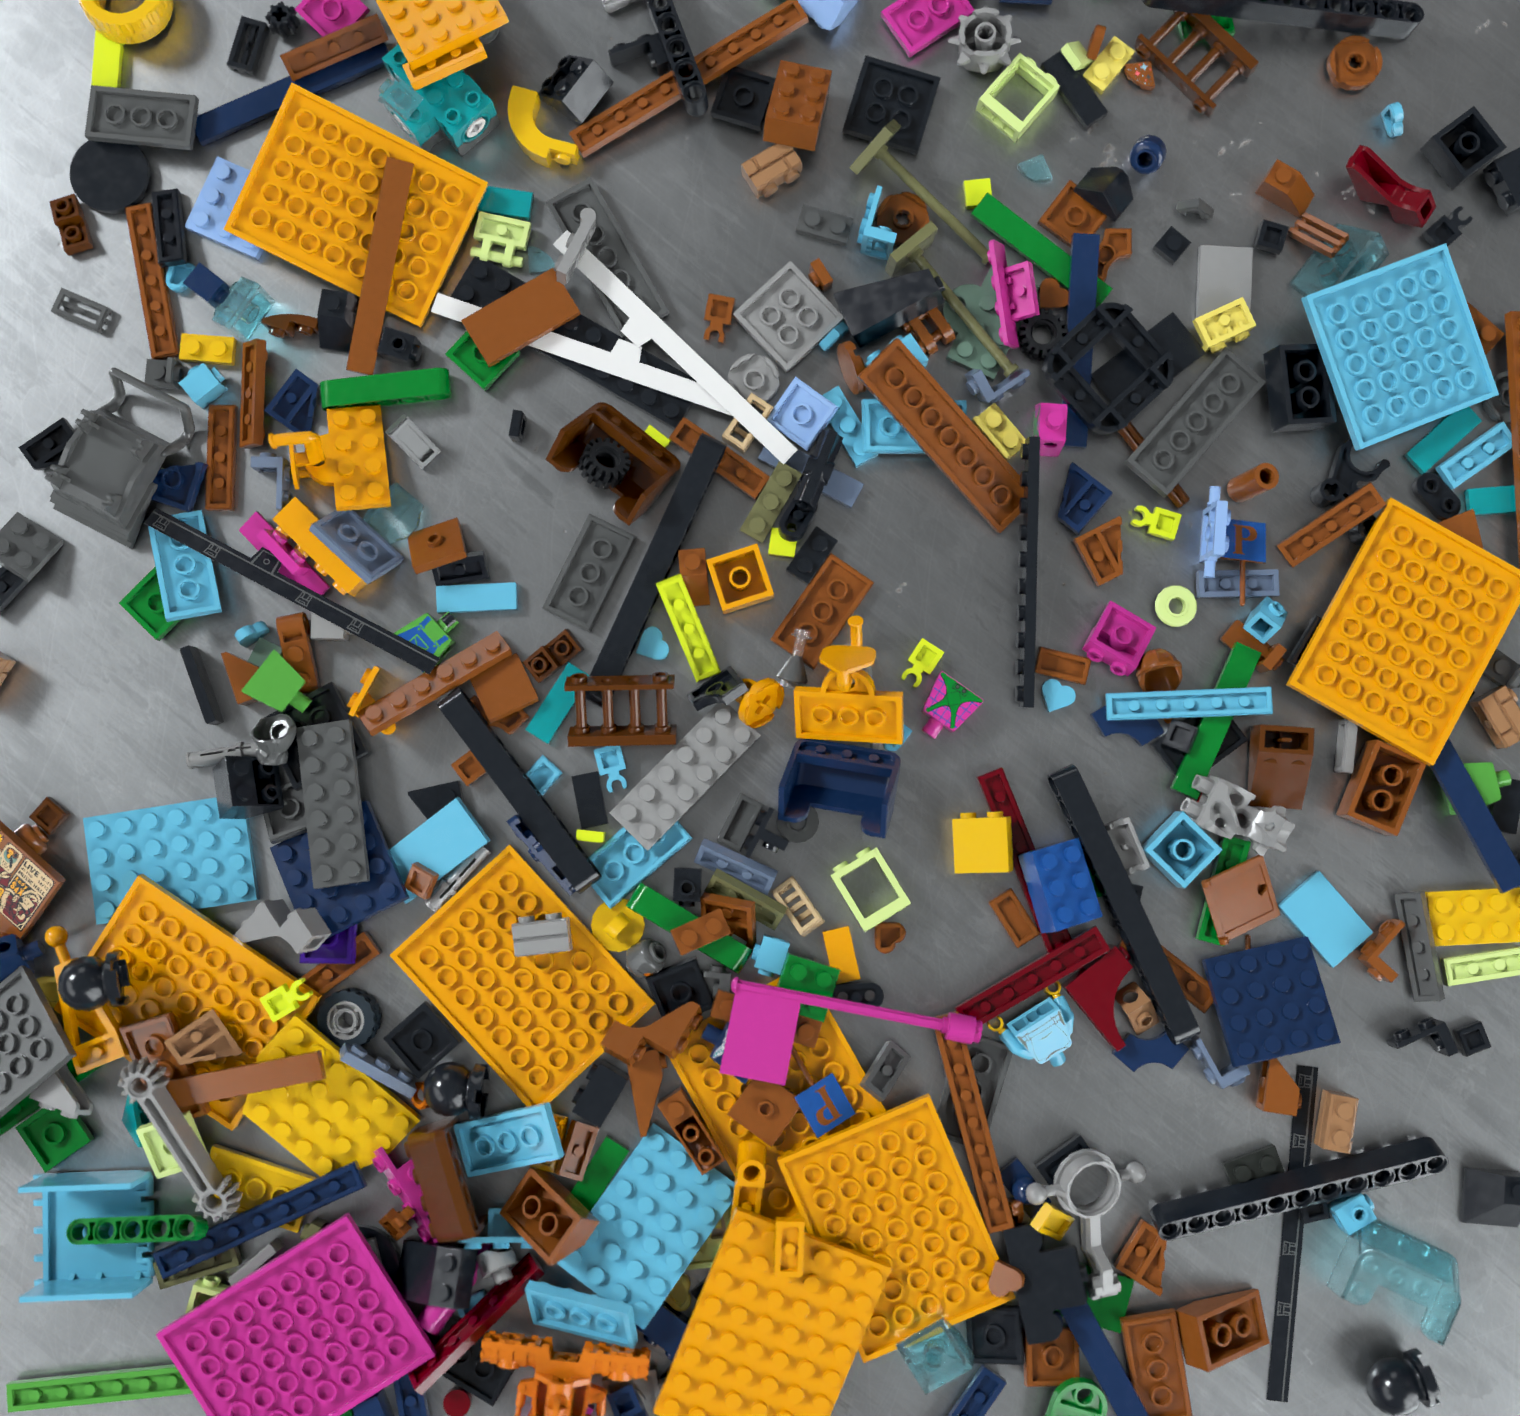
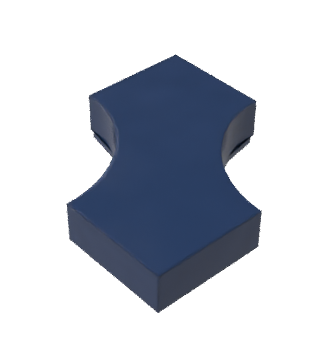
M1106 705L1090 714L1103 737L1111 734H1124L1131 737L1139 746H1143L1165 733L1157 719L1107 721Z
M1165 1031L1159 1036L1150 1039L1138 1038L1128 1033L1123 1039L1126 1046L1118 1052L1113 1050L1112 1054L1130 1070L1135 1072L1139 1067L1148 1063H1160L1173 1069L1189 1048L1184 1043L1176 1046L1173 1045Z

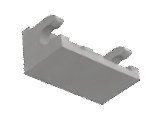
M1121 817L1104 824L1128 876L1132 875L1135 871L1150 868L1130 817Z

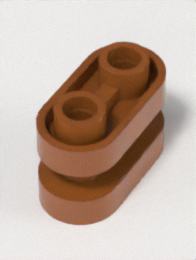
M937 307L900 326L905 334H912L927 357L938 351L936 342L939 340L944 345H947L956 339L953 329ZM923 319H925L932 328V333H929L924 324L921 322Z

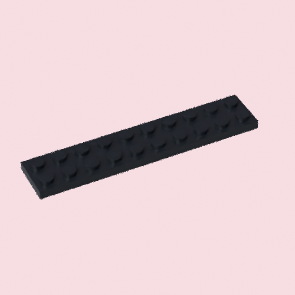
M474 256L450 297L483 308L526 282L489 261H482L480 257ZM582 314L551 331L608 352L612 351L618 339L627 341ZM531 347L674 430L683 417H686L693 405L691 401ZM641 349L640 363L695 381L691 376Z

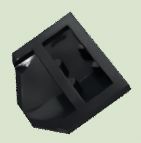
M1118 167L1091 168L1073 190L1114 222H1116L1133 200L1128 175L1123 169Z

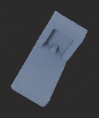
M972 369L965 374L968 380L966 386L973 396H977L979 402H990V404L1001 400L1004 397L1003 393L1008 389L1012 388L1013 390L1022 386L1026 382L1025 378L1031 375L1029 369H1019L991 388L982 370Z
M264 452L260 453V457L251 456L250 467L257 472L277 473L276 510L280 512L293 499L292 492L290 491V481L293 480L290 462L284 457H276L274 453Z
M1198 1036L1190 1038L1193 1044L1190 1046V1049L1198 1061L1202 1060L1206 1068L1203 1070V1073L1211 1085L1215 1084L1221 1089L1229 1085L1235 1087L1245 1081L1244 1077L1251 1074L1247 1065L1233 1068L1232 1063L1218 1071L1201 1038Z

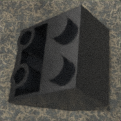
M567 55L559 61L554 74L543 82L542 89L538 94L541 100L567 119L583 123L614 82L594 59Z
M224 756L213 768L219 819H247L284 808L278 765H263L256 757Z

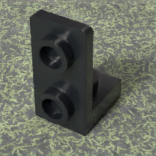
M657 33L652 35L644 34L635 41L627 44L619 43L608 50L611 66L647 55L651 68L656 67L659 77L669 72L668 61Z
M1433 1017L1417 1022L1418 1026L1410 1030L1408 1028L1400 1029L1393 1033L1392 1038L1386 1040L1389 1046L1399 1049L1430 1035L1428 1037L1429 1043L1436 1052L1446 1056H1452L1459 1052L1446 1023L1433 1019Z

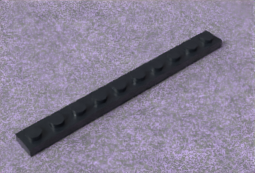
M1029 436L1025 443L1021 444L1020 458L1025 460L1024 471L1021 470L1020 487H1024V497H1020L1019 513L1023 514V524L1019 525L1018 533L1019 541H1023V551L1018 553V567L1022 568V578H1018L1017 592L1022 594L1021 605L1017 606V621H1021V632H1017L1016 647L1020 648V659H1016V675H1020V686L1015 687V701L1019 702V707L1034 708L1040 437Z

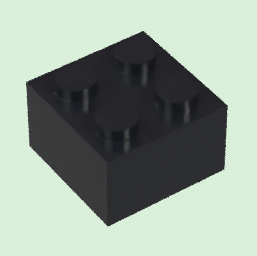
M1473 106L1431 137L1420 150L1453 190L1495 159L1507 147L1475 106Z

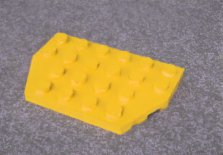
M296 1013L260 1051L256 1062L321 1050L327 1077L322 1080L247 1094L242 1113L319 1176H323L357 1160L360 1169L373 1164L372 1159L376 1157L374 1151L380 1147H383L386 1154L389 1155L417 1125L422 1116L384 1084L340 1061V1048L299 1013Z

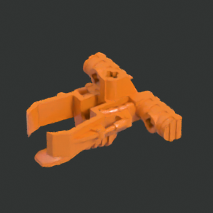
M489 1330L482 1339L480 1363L490 1362V1364H497L498 1367L504 1369H518L527 1366L535 1368L534 1377L520 1380L517 1386L515 1416L521 1415L526 1396L532 1397V1408L528 1416H591L586 1414L588 1404L596 1403L597 1416H604L606 1413L607 1390L604 1387L593 1384L592 1375L601 1374V1376H608V1378L615 1381L638 1380V1378L647 1381L651 1350H649V1347L631 1349L615 1344L609 1346L604 1342L592 1344V1341H585L581 1354L554 1351L552 1337L545 1336V1338H539V1335L526 1337L525 1334L503 1332V1334H499L496 1331Z

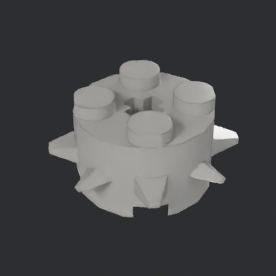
M984 6L974 10L969 17L964 15L958 17L961 24L959 35L949 38L948 42L958 45L959 59L957 64L959 66L963 65L967 71L986 74L999 71L1004 65L1009 66L1011 64L1009 57L1010 46L1021 42V38L1012 35L1010 23L1012 16L1010 14L1001 16L997 9Z

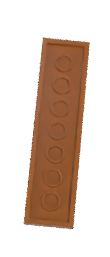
M895 338L857 378L997 533H1001L1020 514L1019 501L1020 497H1024V487H1020V475L901 340Z

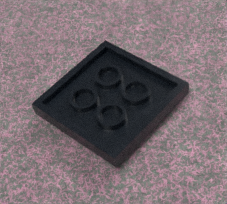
M865 55L842 133L873 141L880 131L895 119L902 127L888 141L886 146L917 155L941 77Z
M333 682L306 695L312 702L303 713L289 704L283 713L275 711L266 716L287 714L294 720L296 727L349 719L352 721L356 760L369 753ZM295 735L293 743L287 749V762L282 764L294 790L299 791L302 789L297 735Z

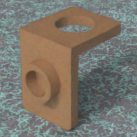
M1132 982L1116 992L1115 1001L1127 1014L1136 1035L1142 1034L1159 1023L1151 1000L1136 982ZM1135 992L1138 994L1137 1000L1132 1003L1123 1001L1127 993Z

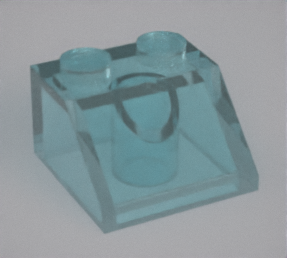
M241 276L239 281L233 283L230 287L226 300L216 307L212 321L245 343L249 341L260 325L262 318L267 315L276 301L261 285Z
M944 1317L896 1344L898 1351L925 1395L973 1369L974 1354L960 1331Z

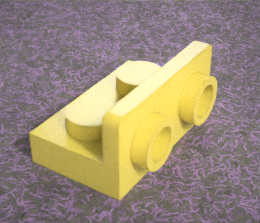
M1243 297L1192 321L1204 345L1202 349L1205 352L1211 351L1212 354L1227 347L1225 343L1232 340L1238 343L1251 336L1249 332L1257 326Z
M993 403L980 415L975 416L971 420L1006 461L1017 454L1021 449V444L1025 443L1026 439L996 403Z

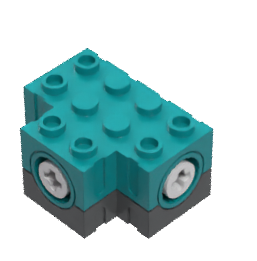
M399 44L382 57L394 83L379 96L392 120L416 146L429 152L436 143L438 144L445 138L462 157L500 124L493 101L482 92L481 88L469 75L465 74L463 69L414 91L402 66L408 61Z

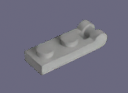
M584 208L581 211L580 226L577 232L570 234L566 243L567 251L564 256L559 255L554 270H556L557 282L567 285L595 232L596 212L592 208Z

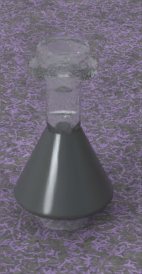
M795 628L794 633H791L792 636L796 637L792 655L777 673V677L781 679L780 684L783 687L795 689V686H802V684L808 682L802 656L806 640L812 639L810 636L811 631Z

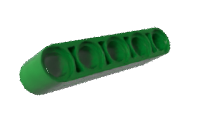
M430 368L331 379L320 382L322 410L324 411L334 408L381 405L383 407L451 398L449 370L446 368Z
M639 883L626 904V907L669 933L670 930L699 918L642 883ZM729 935L697 949L737 974H740L753 950Z
M190 1214L81 1218L69 1224L66 1236L68 1241L75 1245L197 1241L205 1237L209 1226L206 1218L203 1219L202 1215ZM192 1221L194 1224L193 1232L189 1234L188 1225ZM166 1222L167 1231L163 1235L161 1228L163 1223ZM139 1223L140 1233L136 1236L135 1227ZM111 1225H113L114 1232L110 1237L109 1228ZM86 1226L87 1235L84 1238L82 1232L83 1228Z

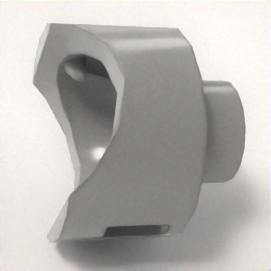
M511 1244L509 1249H501L499 1252L486 1250L477 1256V1263L483 1279L493 1277L495 1285H499L513 1278L510 1269L516 1266L518 1262Z

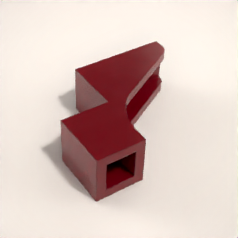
M1359 145L1355 153L1349 158L1345 167L1360 200L1388 206L1396 223L1423 228L1436 208L1430 190L1414 186L1401 179L1367 146Z

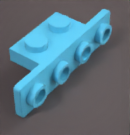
M488 1208L487 1237H474L459 1241V1243H465V1249H481L482 1243H493V1249H509L510 1243H521V1248H532L499 1213L502 1208Z

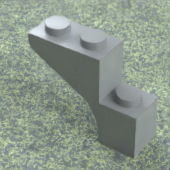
M280 899L273 901L264 900L259 903L255 908L256 911L240 924V929L234 934L242 943L278 936L285 939L295 950L296 954L317 950L331 935V931L315 907L308 909L297 908L291 912L284 900Z
M67 1064L31 1092L29 1098L39 1101V1107L49 1110L57 1108L62 1110V1116L77 1119L78 1115H91L93 1110V1103L71 1074Z

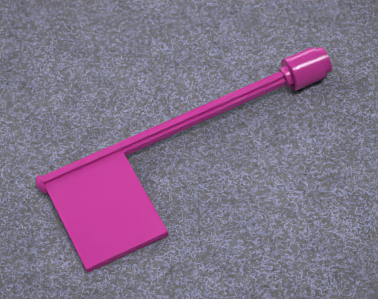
M735 977L731 982V990L735 995L719 1073L785 1085L801 1003L940 1030V1033H944L946 1040L966 1044L979 1043L983 1023L980 1020H976L974 1016L949 1012L947 1017L936 1018L740 980L738 977Z

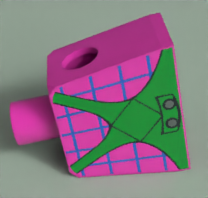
M1039 403L1034 406L1033 436L1040 437V456H1059L1066 441L1067 404Z
M941 671L936 677L921 710L923 714L930 718L922 731L933 739L937 737L942 728L952 733L984 700Z

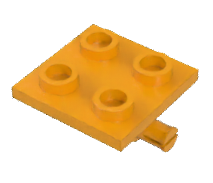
M374 666L373 669H366L360 680V683L364 684L360 693L354 692L347 704V707L351 708L348 713L349 715L358 717L356 712L375 702L368 692L376 680L381 667ZM396 724L381 732L386 735L392 734L396 730Z

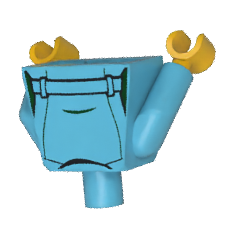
M1059 981L1054 983L1056 986L1055 992L1049 991L1048 987L1043 989L1045 994L1052 996L1054 1000L1048 997L1007 1023L1006 1025L1009 1029H1005L1003 1019L999 1015L996 1016L1001 1021V1025L998 1028H993L987 1022L989 1029L1000 1034V1040L1014 1055L1026 1060L1034 1058L1039 1064L1049 1060L1054 1067L1060 1066L1066 1061L1063 1051L1072 1044L1070 1035L1073 1032L1074 1014L1064 995L1061 996L1059 993L1061 990V983Z

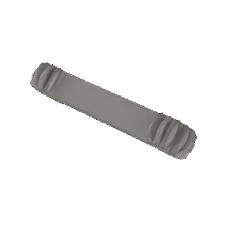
M147 1056L143 1057L140 1061L137 1059L132 1060L128 1067H125L120 1074L122 1078L119 1080L118 1086L125 1088L121 1096L128 1095L130 1097L129 1104L134 1103L136 1100L139 1102L196 1191L192 1202L197 1203L195 1212L203 1211V1219L211 1216L214 1223L220 1218L226 1220L240 1206L239 1201L243 1193L237 1190L240 1182L232 1183L230 1181L231 1175L223 1178L195 1132L184 1118L181 1110L165 1087L170 1079L163 1075L167 1067L159 1068L157 1066L158 1060L150 1063ZM140 1078L144 1079L148 1085L142 1083ZM214 1194L218 1195L221 1199L216 1198Z

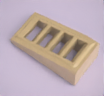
M752 392L746 400L750 405L752 404L762 410V416L766 420L774 408ZM734 418L723 433L722 440L740 453L745 454L755 437L750 432L747 433L738 427L739 422ZM735 432L745 440L741 442L732 435Z
M793 876L771 890L775 899L788 907L787 904L800 896L802 898L791 908L788 907L785 912L802 937H805L825 922ZM794 887L796 891L785 899L781 897L782 894ZM806 905L808 909L796 917L794 913ZM813 914L814 919L804 926L800 924V922Z

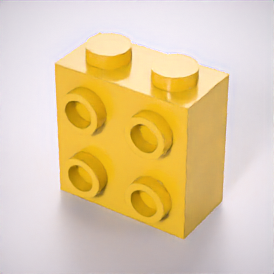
M1003 811L987 812V817H976V812L960 813V818L952 819L955 873L1014 871L1011 816L1003 817Z

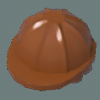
M1161 648L1149 650L1142 656L1136 668L1135 676L1143 692L1175 691L1182 680V664L1169 651ZM1163 719L1166 724H1170L1172 719Z

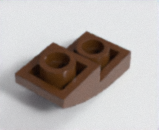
M73 193L49 201L53 221L59 228L63 249L67 255L70 256L94 248L77 196Z
M278 314L264 317L261 321L269 330L268 333L281 339L284 336L294 338L296 331L306 336H312L313 333L319 335L318 318L311 316Z
M565 629L547 645L541 646L522 663L535 680L541 683L585 649L571 631Z

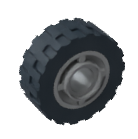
M347 988L337 991L324 1000L325 1002L320 1005L319 1013L316 1017V1020H318L317 1029L340 1049L344 1043L351 1046L353 1044L363 1046L376 1036L377 1029L380 1028V1007L374 1001L375 998L372 995H368L364 990ZM346 1012L350 1013L353 1017L352 1026L345 1022Z

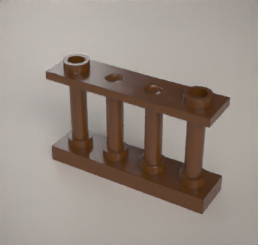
M1173 11L1174 14L1149 40L1142 33L1137 37L1134 45L1136 53L1143 60L1146 61L1148 59L1165 77L1192 101V106L1198 113L1210 117L1217 106L1213 100L1237 75H1243L1247 79L1254 72L1259 61L1210 15ZM1186 20L1192 27V33L1166 57L1156 46L1181 21L1184 22ZM1199 39H1205L1211 45V50L1185 75L1175 64ZM1218 57H1224L1230 63V68L1204 93L1194 82Z
M655 672L652 675L587 676L584 673H576L571 675V677H567L564 691H574L576 725L569 729L568 747L676 745L677 724L671 725L668 723L667 689H674L675 675H669L667 672ZM612 690H629L630 724L617 726L614 723ZM639 690H656L657 723L655 725H644L641 723ZM585 691L602 692L603 724L601 726H590L587 724Z

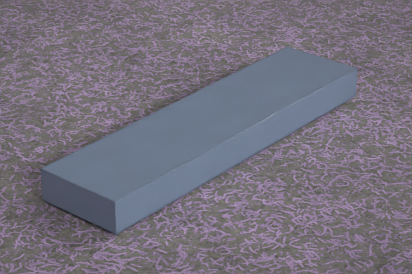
M764 446L758 460L775 469L779 460ZM797 450L785 464L803 474L810 455ZM833 469L827 486H824L822 494L851 509L864 484Z

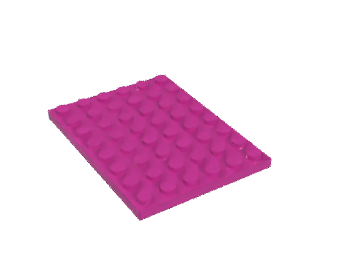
M349 1213L192 1309L155 1334L207 1416H340L430 1360L437 1353L430 1339Z

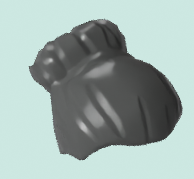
M278 714L262 718L253 728L251 736L258 746L256 758L261 764L282 765L287 762V749L293 743L296 735L295 722L289 715Z

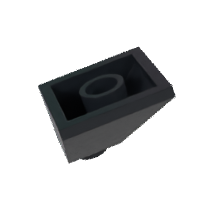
M322 289L317 313L320 349L349 353L360 297L348 292Z
M1464 1167L1461 1222L1518 1227L1520 1224V1172Z

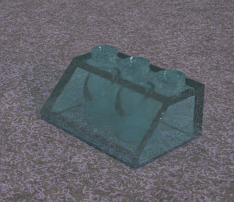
M1336 223L1334 227L1349 234L1347 243L1332 259L1315 250L1290 281V286L1305 297L1378 269L1389 255L1381 234ZM1324 241L1321 242V243H1323V244H1325V245H1327V246H1329V247H1331V248L1334 247V246H1332V245H1330V244H1328V243H1326V242H1324Z

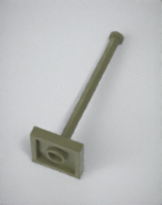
M893 119L880 131L849 168L858 175L873 158L877 161L881 159L982 258L981 262L984 265L989 262L987 256L988 249L887 151L889 148L886 144L902 127Z
M932 221L890 253L885 271L891 278L910 262H915L920 270L930 269L933 278L939 275L923 256L924 251L932 245L938 230ZM940 277L946 289L941 292L944 299L1005 371L1003 373L1005 377H1009L1019 368L1016 363L1012 364Z

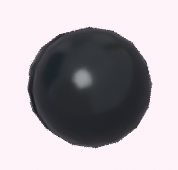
M122 951L107 953L105 960L97 956H83L71 960L63 967L58 977V992L63 1002L75 1010L91 1011L103 1007L108 1001H110L113 1007L128 1005L129 996H124V986H130L126 960H119Z
M441 1063L429 1072L424 1081L423 1097L426 1103L439 1115L446 1117L458 1116L467 1111L469 1119H481L485 1115L489 1093L483 1092L484 1080H490L489 1065L475 1064L471 1071L466 1065L461 1063Z
M1414 1348L1404 1351L1403 1360L1396 1357L1382 1358L1370 1367L1365 1378L1366 1391L1373 1405L1383 1413L1392 1416L1407 1415L1416 1410L1420 1402L1427 1408L1441 1403L1438 1398L1435 1399V1395L1440 1394V1390L1429 1365L1423 1366L1418 1358L1422 1356L1420 1350Z

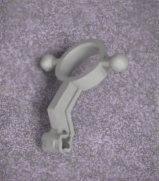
M1081 1149L1071 1153L1061 1162L1055 1173L1052 1185L1044 1186L1034 1182L1026 1188L1025 1195L1029 1203L1034 1205H1040L1045 1202L1047 1197L1055 1196V1199L1064 1210L1080 1216L1081 1250L1091 1269V1274H1088L1089 1281L1085 1282V1286L1090 1299L1096 1300L1117 1295L1121 1291V1284L1117 1273H1113V1268L1101 1246L1100 1216L1106 1214L1117 1202L1121 1191V1181L1128 1180L1138 1184L1146 1178L1147 1172L1143 1164L1135 1161L1129 1163L1125 1169L1117 1171L1114 1163L1105 1153L1096 1149ZM1088 1166H1104L1107 1182L1102 1194L1095 1201L1086 1205L1072 1203L1069 1193L1075 1176Z

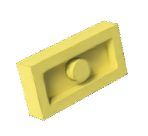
M1114 36L1096 58V61L1090 65L1082 76L1093 90L1102 95L1133 57L1135 51Z

